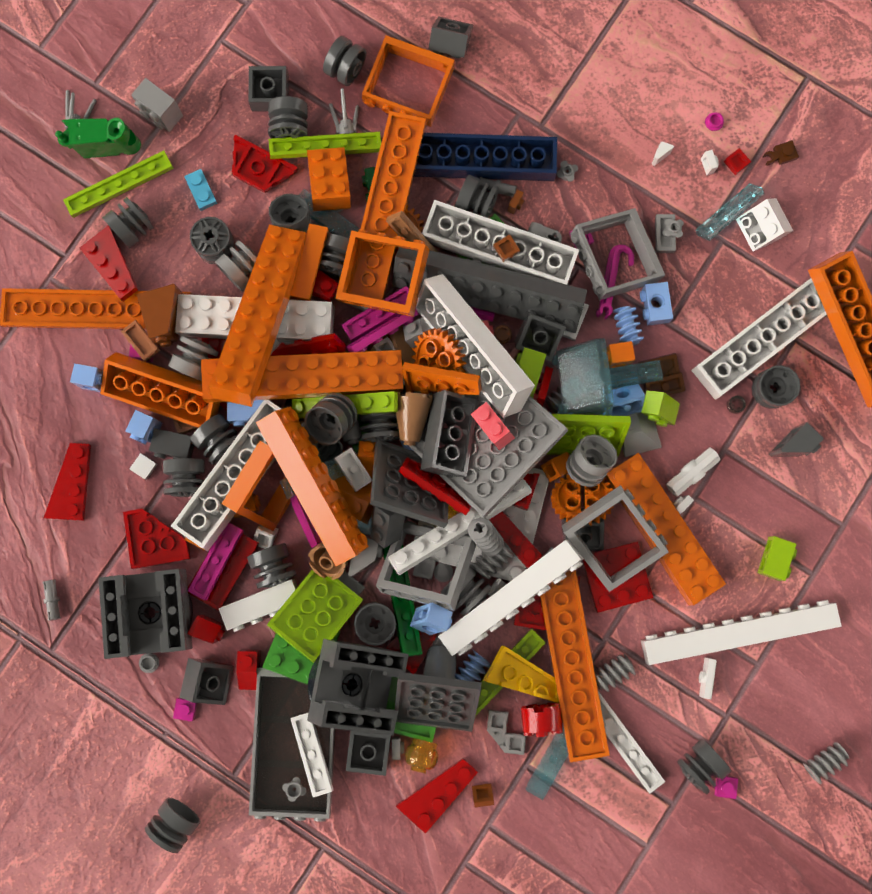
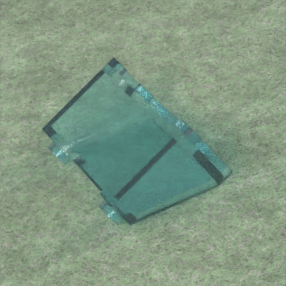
M593 339L556 350L552 358V364L559 369L562 403L558 405V414L611 416L613 391L605 339Z

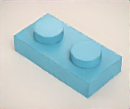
M202 169L184 176L200 211L218 204Z

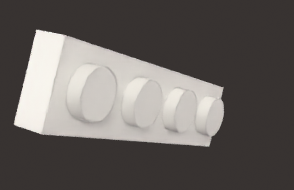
M307 712L290 719L312 796L317 797L332 792L333 786L315 724L307 721L309 713Z

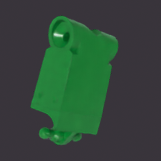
M120 118L110 120L66 119L62 120V122L68 129L63 133L59 130L55 132L60 145L70 149L73 148L83 158L117 156L121 153L133 155L141 148L139 138Z

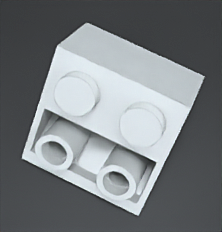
M776 198L766 199L736 219L752 251L765 247L793 231Z

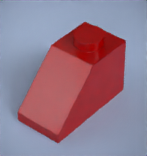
M199 615L195 618L187 634L214 644L222 640L226 631L223 630L224 624L207 615Z
M261 650L238 651L237 679L239 690H256L257 668L260 667Z

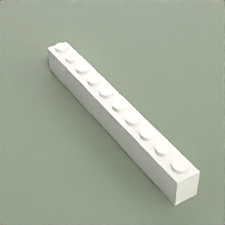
M828 600L817 601L815 606L802 604L798 605V609L791 610L790 607L778 609L779 613L775 614L768 611L759 613L760 617L753 618L752 615L740 617V621L734 622L733 619L723 620L720 625H715L714 623L703 624V628L696 629L695 626L683 628L684 632L677 633L676 630L664 632L665 636L657 637V634L647 635L645 640H641L645 663L653 665L842 627L836 603H829Z

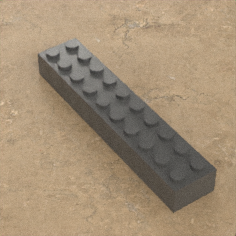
M399 247L395 256L392 287L399 289L406 286L410 287L418 251ZM429 250L422 284L424 279L443 274L470 307L525 320L529 313L565 325V331L576 333L585 303L586 289Z

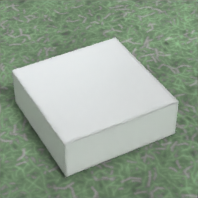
M140 453L130 467V470L147 480L158 464Z

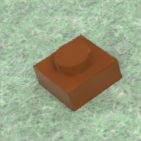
M517 189L509 203L508 212L514 215L517 209L521 210L525 202L523 200L524 192Z
M510 234L493 244L494 249L503 262L520 253V249Z
M491 783L472 786L475 808L494 805Z

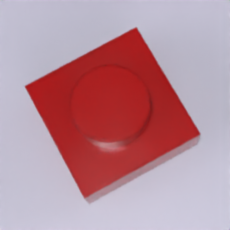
M738 148L724 160V163L736 176L751 161Z

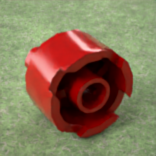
M559 703L522 706L521 716L524 736H532L536 733V737H546L548 732L552 734L563 733Z

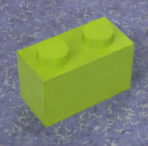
M646 391L641 413L646 415L648 420L656 422L658 426L667 427V424L675 425L680 403L664 392Z
M776 536L768 537L757 573L778 581H785L791 574L790 564L796 557L797 549L795 548L797 544Z

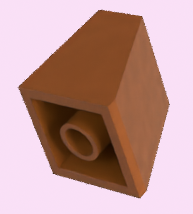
M175 284L137 294L148 338L158 347L161 346V348L171 346L178 339V334L175 332L178 294H183V292Z

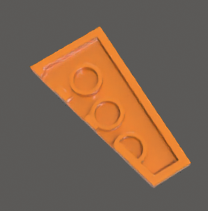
M404 362L402 366L406 392L414 393V391H420L422 394H429L430 391L439 392L447 390L460 395H480L482 390L481 377L479 375Z

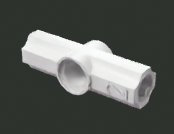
M709 447L695 460L693 459L680 470V473L668 481L666 484L668 490L678 497L689 486L701 480L706 475V472L721 460L717 452Z

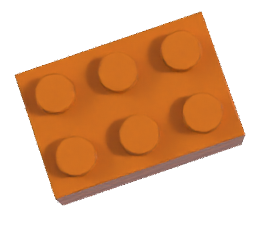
M345 147L307 150L313 211L351 208Z

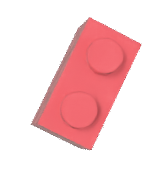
M487 402L471 413V416L499 451L515 439Z

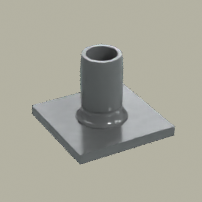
M378 439L375 443L370 505L445 528L448 524V504L440 501L435 495L423 490L417 483L406 479L398 472L407 457L420 464L422 463V458L415 451Z
M444 645L432 646L427 651L423 675L399 672L395 701V710L398 711L396 722L472 732L481 692V682L455 679L456 654L452 656Z

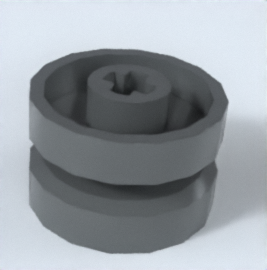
M345 36L338 37L325 57L323 72L332 78L337 77L338 82L345 86L351 85L364 65L367 54L366 49L358 44L353 45L352 40Z

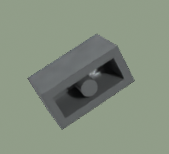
M154 428L149 451L154 453V457L165 459L166 456L173 457V459L191 458L194 444L190 440L191 436Z

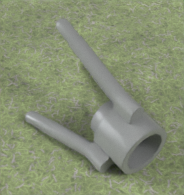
M341 88L343 120L340 121V124L332 103L329 104L336 126V134L356 133L359 106L356 105L353 123H351V120L347 119L344 89Z
M66 90L65 120L80 119L79 115L73 114L75 94L72 92L70 98L69 90ZM96 99L92 100L83 119H88L89 115L91 114L94 108Z

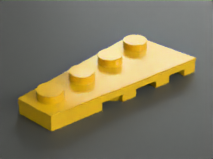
M505 646L500 647L483 681L558 703L556 683L553 676Z

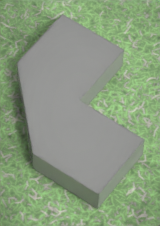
M489 710L487 722L489 734L504 753L524 755L526 736L521 733L507 732L509 712Z

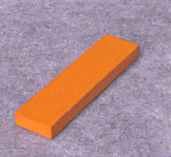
M309 223L290 295L291 298L305 301L311 300L329 231L328 227Z

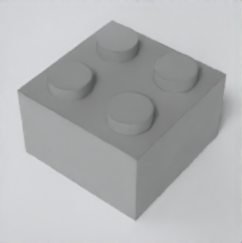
M147 78L131 94L135 100V106L140 109V114L146 119L150 117L154 120L153 123L161 130L164 128L170 132L183 117L175 99Z

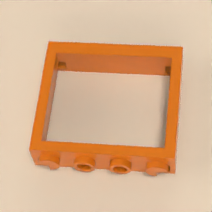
M385 35L362 92L363 103L371 108H380L388 114L389 111L426 118V125L431 127L454 71L455 60ZM389 52L445 72L429 115L372 94Z
M358 229V232L351 230L335 299L346 304L414 317L430 250L424 244L425 242L416 239L410 242L401 236L389 238L387 234L379 232L373 235L363 229ZM359 240L418 251L405 305L347 293Z
M259 441L222 504L234 512L274 531L291 503V496L295 492L285 476L262 515L245 507L246 502L275 457L270 447Z

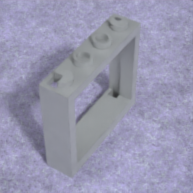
M636 208L577 224L570 233L572 242L579 249L578 256L586 268V275L590 278L593 284V291L599 300L644 287L645 284L658 283L665 276ZM625 224L647 277L608 288L585 234Z
M621 485L562 525L564 534L609 592L669 552L666 548L668 543L663 535H657L655 532L657 528L652 520L649 519L647 521L643 515L646 513L640 504H634L632 500L635 498L628 489L625 491ZM623 500L654 541L656 547L610 577L576 531Z
M407 521L403 525L401 540L390 545L376 587L384 594L424 604L434 603L445 609L455 611L476 548L475 542L468 534H465L451 543L463 546L447 595L391 582L389 580L394 568L389 562L388 557L401 549L406 534L421 537L434 529L429 525L422 527Z

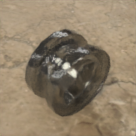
M733 396L727 402V409L733 414L740 413L746 407V401L741 396ZM736 400L739 401L738 404L741 406V408L738 407L737 409H735V405L732 404V401L733 403Z

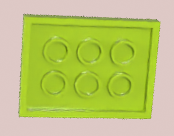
M552 414L568 429V432L547 454L561 455L568 452L571 455L585 436L598 435L607 439L614 446L618 457L629 430L631 418L630 416Z
M311 570L269 621L267 626L314 663L321 653L323 639L332 640L363 599L340 580H331L332 577L327 576L322 578Z

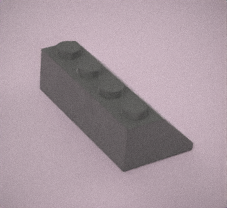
M447 390L433 394L420 470L437 475L467 477L475 427V419L471 416V413L478 408L479 400Z

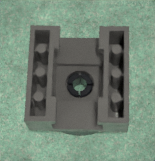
M186 569L99 577L104 659L156 652L183 651L193 648L192 636L187 634L191 628L193 605L188 594ZM151 607L158 611L153 618L148 614Z
M323 639L321 653L313 663L308 677V695L311 703L307 721L325 728L394 736L398 711L386 709L392 677H398L399 672H406L409 654L352 642Z

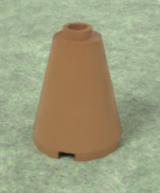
M398 392V412H396L400 441H404V445L416 446V442H420L433 395L428 396V394L410 392L400 394Z
M322 542L313 547L308 557L310 556L309 565L312 570L322 578L326 576L332 577L331 580L341 577L348 563L346 561L336 567Z

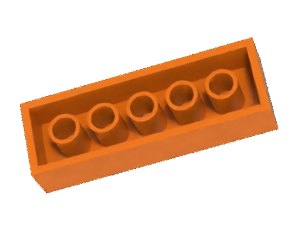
M117 352L105 359L100 391L102 395L198 428L208 419L218 414L220 402L205 403L202 397V381Z

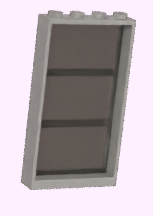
M262 667L257 668L249 815H253L255 819H265L266 816H274L276 820L294 817V820L304 821L306 818H314V821L319 822L326 821L331 816L332 792L317 797L312 796L290 719L309 712L311 701L308 695V685ZM315 725L333 785L335 729ZM294 777H299L301 785L306 788V794L304 796L300 795L294 802L288 800V796L282 787L284 783L291 782Z

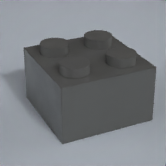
M249 66L248 102L252 111H268L270 100L276 97L289 96V74L286 66Z
M350 731L346 771L386 776L391 735Z

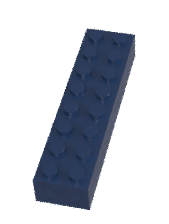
M424 133L413 177L467 178L468 175H472L479 179L483 177L485 179L554 181L557 174V137Z

